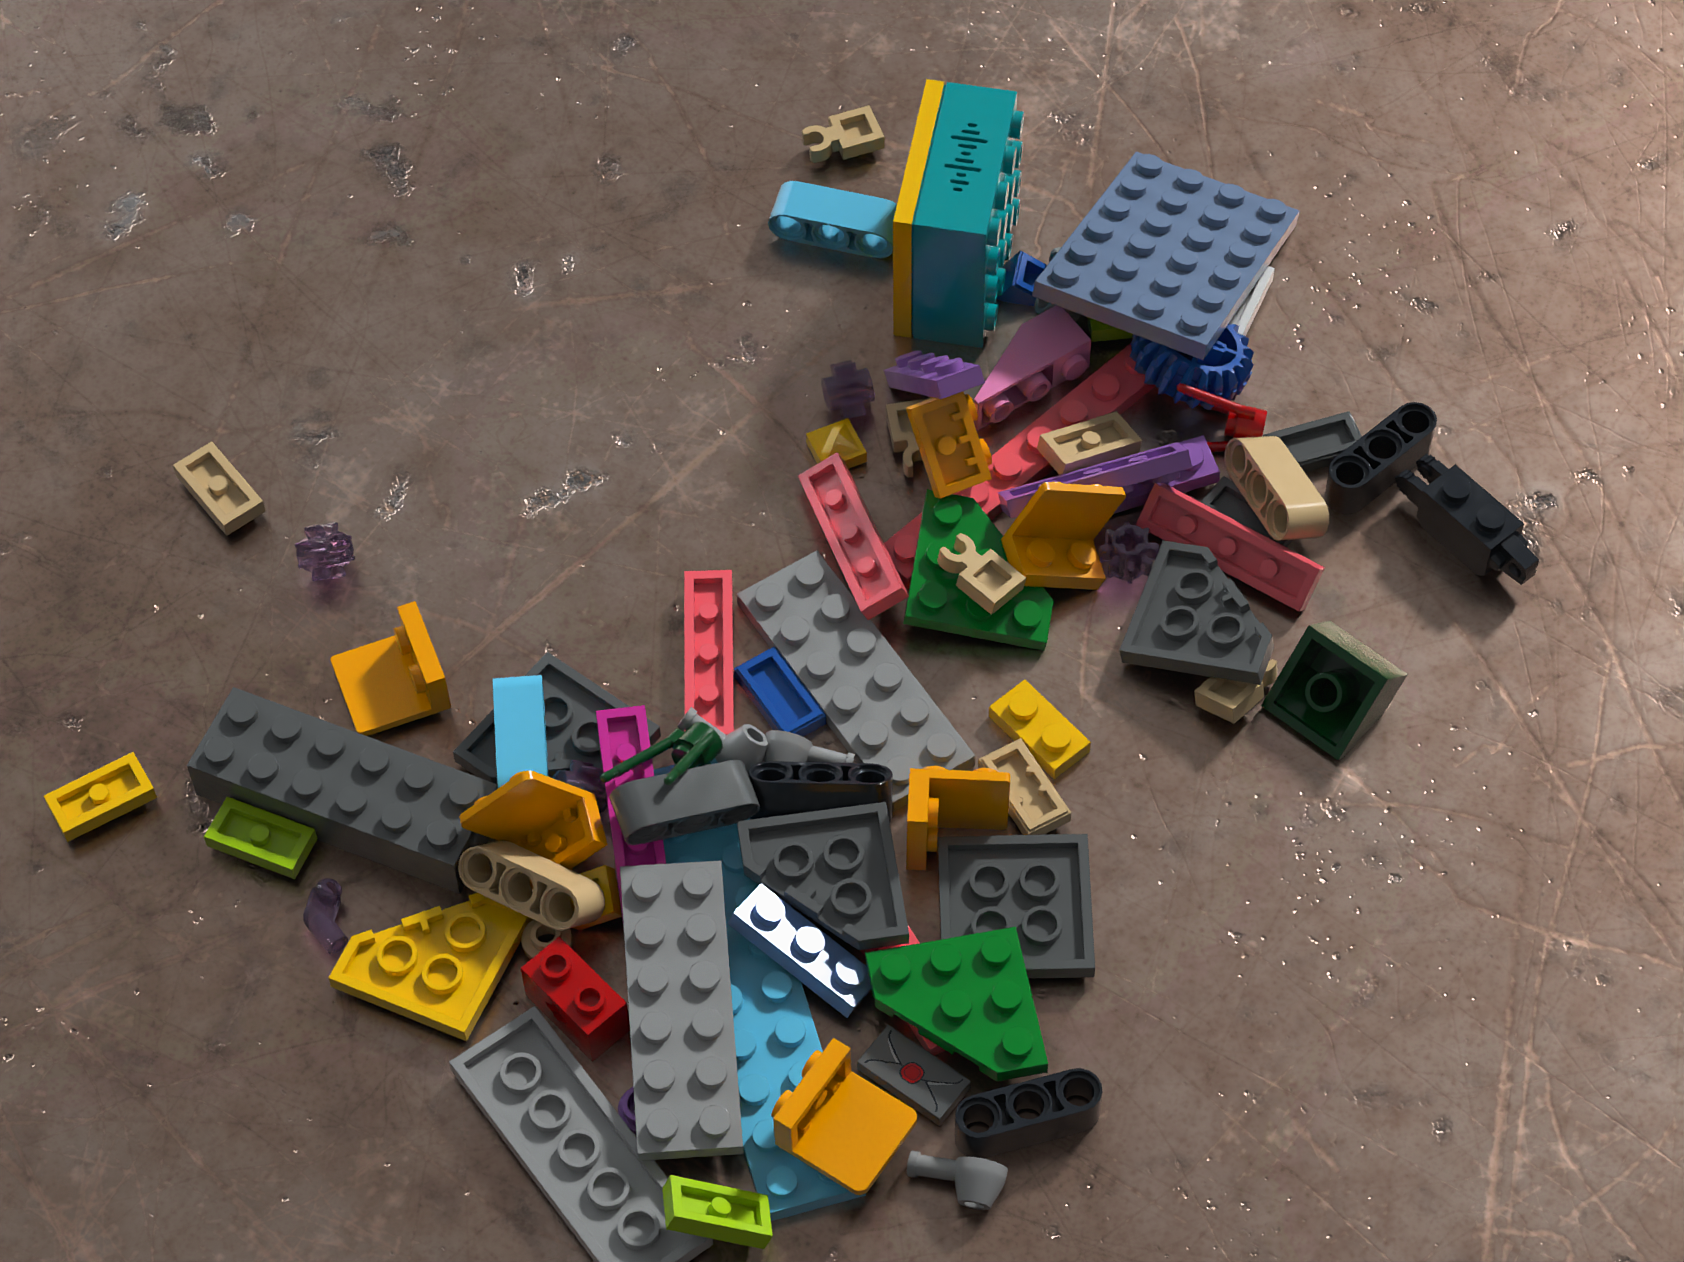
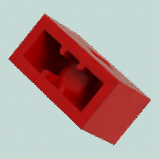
M557 937L520 968L526 996L592 1062L630 1031L627 1002L560 937Z

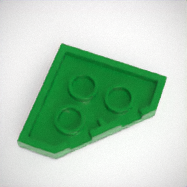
M927 489L903 624L1044 651L1048 640L1054 600L1044 587L1024 586L1022 591L991 615L956 586L959 573L947 572L937 562L940 549L944 546L951 553L959 555L960 553L954 549L956 536L961 533L971 538L975 544L976 552L981 556L992 549L1008 562L1001 542L1003 535L974 498L951 494L940 499L934 496L933 490Z
M1016 927L865 953L874 1004L877 1009L892 1018L896 1015L918 1029V1034L951 1054L957 1052L979 1066L980 1072L995 1081L1048 1073L1047 1055Z

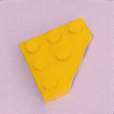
M475 893L469 895V901L441 910L440 906L402 918V924L373 934L371 929L353 935L328 977L330 986L467 1041L519 946L524 928L533 919L486 896Z

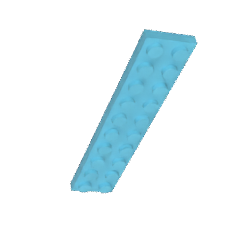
M714 758V759L711 761V764L718 763V762H717L716 759ZM676 764L655 769L654 776L669 773ZM737 823L663 839L666 864L720 860L722 863L743 1152L755 1193L768 1195L771 1221L866 1196L865 1194H853L775 1145L774 1123L771 1114L777 1100L786 1090L791 1092L795 1090L803 1079L801 1076L802 1070L809 1057L816 1050L821 1052L823 1050L801 981L727 924L737 908L759 886V884L744 875Z

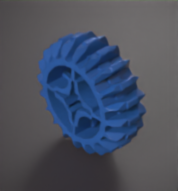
M1229 323L1204 360L1132 334L1133 339L1130 344L1132 348L1130 357L1136 362L1134 370L1145 374L1144 383L1155 385L1159 388L1158 395L1166 393L1173 397L1174 404L1181 400L1186 402L1191 409L1200 404L1204 409L1210 410L1213 405L1180 393L1177 390L1178 384L1183 383L1234 401L1237 395L1242 393L1252 374L1251 370L1254 366L1252 357L1254 352L1247 347L1249 339L1238 334L1239 326Z

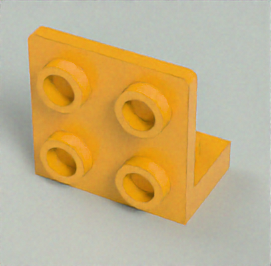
M964 391L943 399L930 397L928 400L906 407L936 498H944L992 479L988 468L989 465H992V456L985 440L978 437L974 421L978 419V414L969 394H964Z
M1057 481L1041 484L1001 538L1008 563L1026 577L1024 586L1098 590L1106 580L1093 540L1126 498L1123 487L1103 486L1100 484H1066Z
M416 601L397 607L401 626L393 628L394 636L334 655L330 659L354 727L359 734L369 736L452 708L445 675Z
M927 766L923 769L910 768L906 870H926L927 852H937L938 827L1006 830L1008 824L1010 774L998 772L990 768H978L973 771L948 770L941 766Z

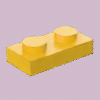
M1025 679L989 706V717L1013 741L1021 738L1039 766L1053 779H1056L1090 752L1091 742Z
M134 752L44 795L46 804L67 842L157 798L154 787Z

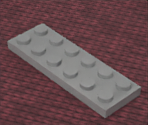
M817 550L737 593L738 606L770 648L776 647L826 714L828 726L846 750L855 754V762L880 764L892 771L893 812L908 804L910 768L923 769L927 766H941L948 770L966 771L975 766V754L871 619L867 620L861 613L854 597Z
M721 860L621 866L620 878L638 1161L743 1154Z
M535 1006L449 1061L453 1074L594 1262H689L714 1245L711 1238L666 1230L662 1188L668 1179L654 1160L638 1161L636 1136Z

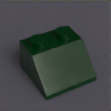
M1325 621L1311 624L1307 627L1261 706L1331 756L1341 760L1385 713L1408 674L1333 622Z

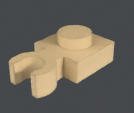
M870 105L829 116V127L827 128L814 125L802 130L804 146L819 143V145L810 147V160L813 163L825 161L831 156L832 152L839 151L843 160L885 148V137Z
M930 398L886 404V419L893 451H904L903 471L908 478L913 477V463L922 460L906 407Z
M958 534L954 544V549L960 553L959 555L951 553L944 546L939 551L937 562L940 567L950 573H959L956 586L991 615L1024 588L1026 581L1024 575L992 549L982 556L978 554L974 542L964 534Z
M1273 659L1269 661L1261 685L1210 677L1194 691L1196 706L1233 724L1236 723L1264 698L1263 687L1269 686L1276 681L1278 677L1277 661Z

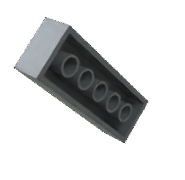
M235 687L232 688L187 764L196 795L220 804H223L226 797H230L315 829L317 840L458 894L461 893L465 886L458 870L459 859L462 853L470 847L487 844L490 840V837L462 828L459 816L472 807L479 798L488 796L497 790L498 784Z

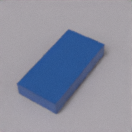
M775 646L734 668L735 679L773 730L787 731L804 737L826 725V714Z

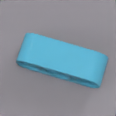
M788 181L780 187L768 226L773 234L788 241L881 259L890 256L893 251V219L897 204L884 198L799 181Z
M542 675L493 678L498 788L507 783L513 775L522 771H535L549 777Z

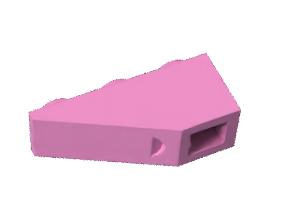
M1055 305L1020 326L974 398L978 419L974 421L977 431L992 422L998 423L1004 420L1011 411L1029 401L1034 402L1041 399L1053 387L1066 380L1078 378L1089 368L1091 339L1062 307Z

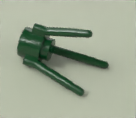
M703 722L694 723L685 732L676 728L664 740L601 774L600 780L604 783L609 782L672 748L674 750L671 756L676 765L663 779L664 784L671 785L687 769L711 764V761L723 749L722 740L712 727Z

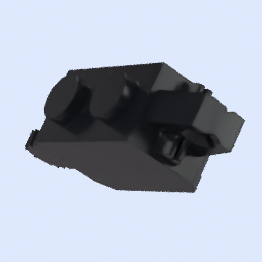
M1426 453L1416 461L1420 475L1427 479L1429 485L1407 469L1395 477L1396 486L1399 488V491L1403 495L1405 494L1418 507L1416 517L1421 527L1474 574L1485 576L1492 569L1496 571L1500 569L1520 585L1535 575L1539 559L1527 548L1528 542L1521 535L1524 523L1456 464L1448 469L1431 454Z

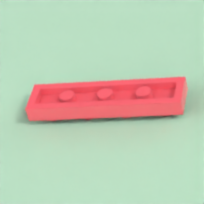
M839 453L833 454L799 474L798 478L855 601L865 618L870 620L908 598L909 595L852 475Z
M1154 483L1136 523L1140 528L1165 541L1208 547L1216 557L1218 566L1223 572L1299 612L1305 610L1325 567L1165 483Z
M732 570L684 571L685 714L691 707L697 711L696 714L726 735L734 731Z

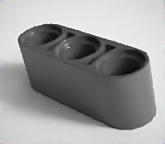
M729 760L687 769L671 785H666L663 781L668 773L630 781L614 789L609 797L622 835L628 845L645 844L736 824L737 821H745L751 818L760 810V805L747 770L741 760Z

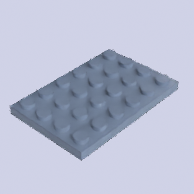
M1135 152L1035 280L1032 296L1204 360L1295 228L1300 210L1286 206L1277 199H1267L1244 191L1238 185L1225 184L1208 178L1196 170L1183 169L1164 162L1155 155Z

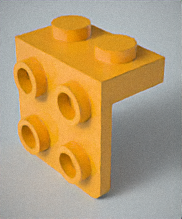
M535 771L516 773L507 783L488 796L479 798L472 807L459 816L461 827L498 841L506 840L513 842L568 869H572L608 845L595 794ZM530 879V886H531V889L533 890V888H534V887H533V883H532V881H531V879Z
M833 1038L823 1052L816 1050L809 1057L802 1070L801 1076L803 1079L793 1092L786 1090L777 1100L771 1114L774 1123L775 1145L853 1194L863 1195L868 1192L916 1126L917 1114L913 1108L852 1072L851 1048Z

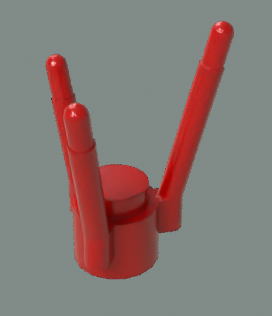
M1183 383L1177 385V390L1180 393L1213 405L1211 410L1228 415L1224 435L1233 436V438L1262 437L1267 410L1240 405ZM1229 441L1207 442L1211 452H1225Z

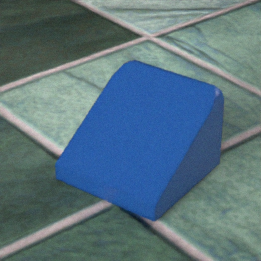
M1020 250L1003 266V269H1006L1005 283L1002 296L997 295V299L1003 302L1035 307L1036 297L1032 296L1035 280L1047 265Z

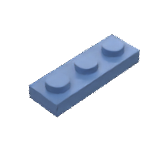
M762 883L737 908L727 923L846 1018L871 991L867 966Z

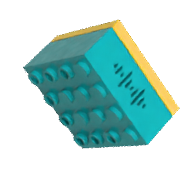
M926 79L893 219V335L909 338L913 335V338L983 348L986 330L994 331L996 327L998 304L995 303L997 295L1002 296L1005 283L1006 269H1003L1004 261H1009L1011 256L1013 234L1007 232H1011L1012 225L1017 226L1019 218L1020 199L1013 197L1018 198L1022 171L1014 170V168L1019 169L1023 141H1016L1015 139H1020L1022 135L1024 111H1017V91L947 82L944 85V81Z

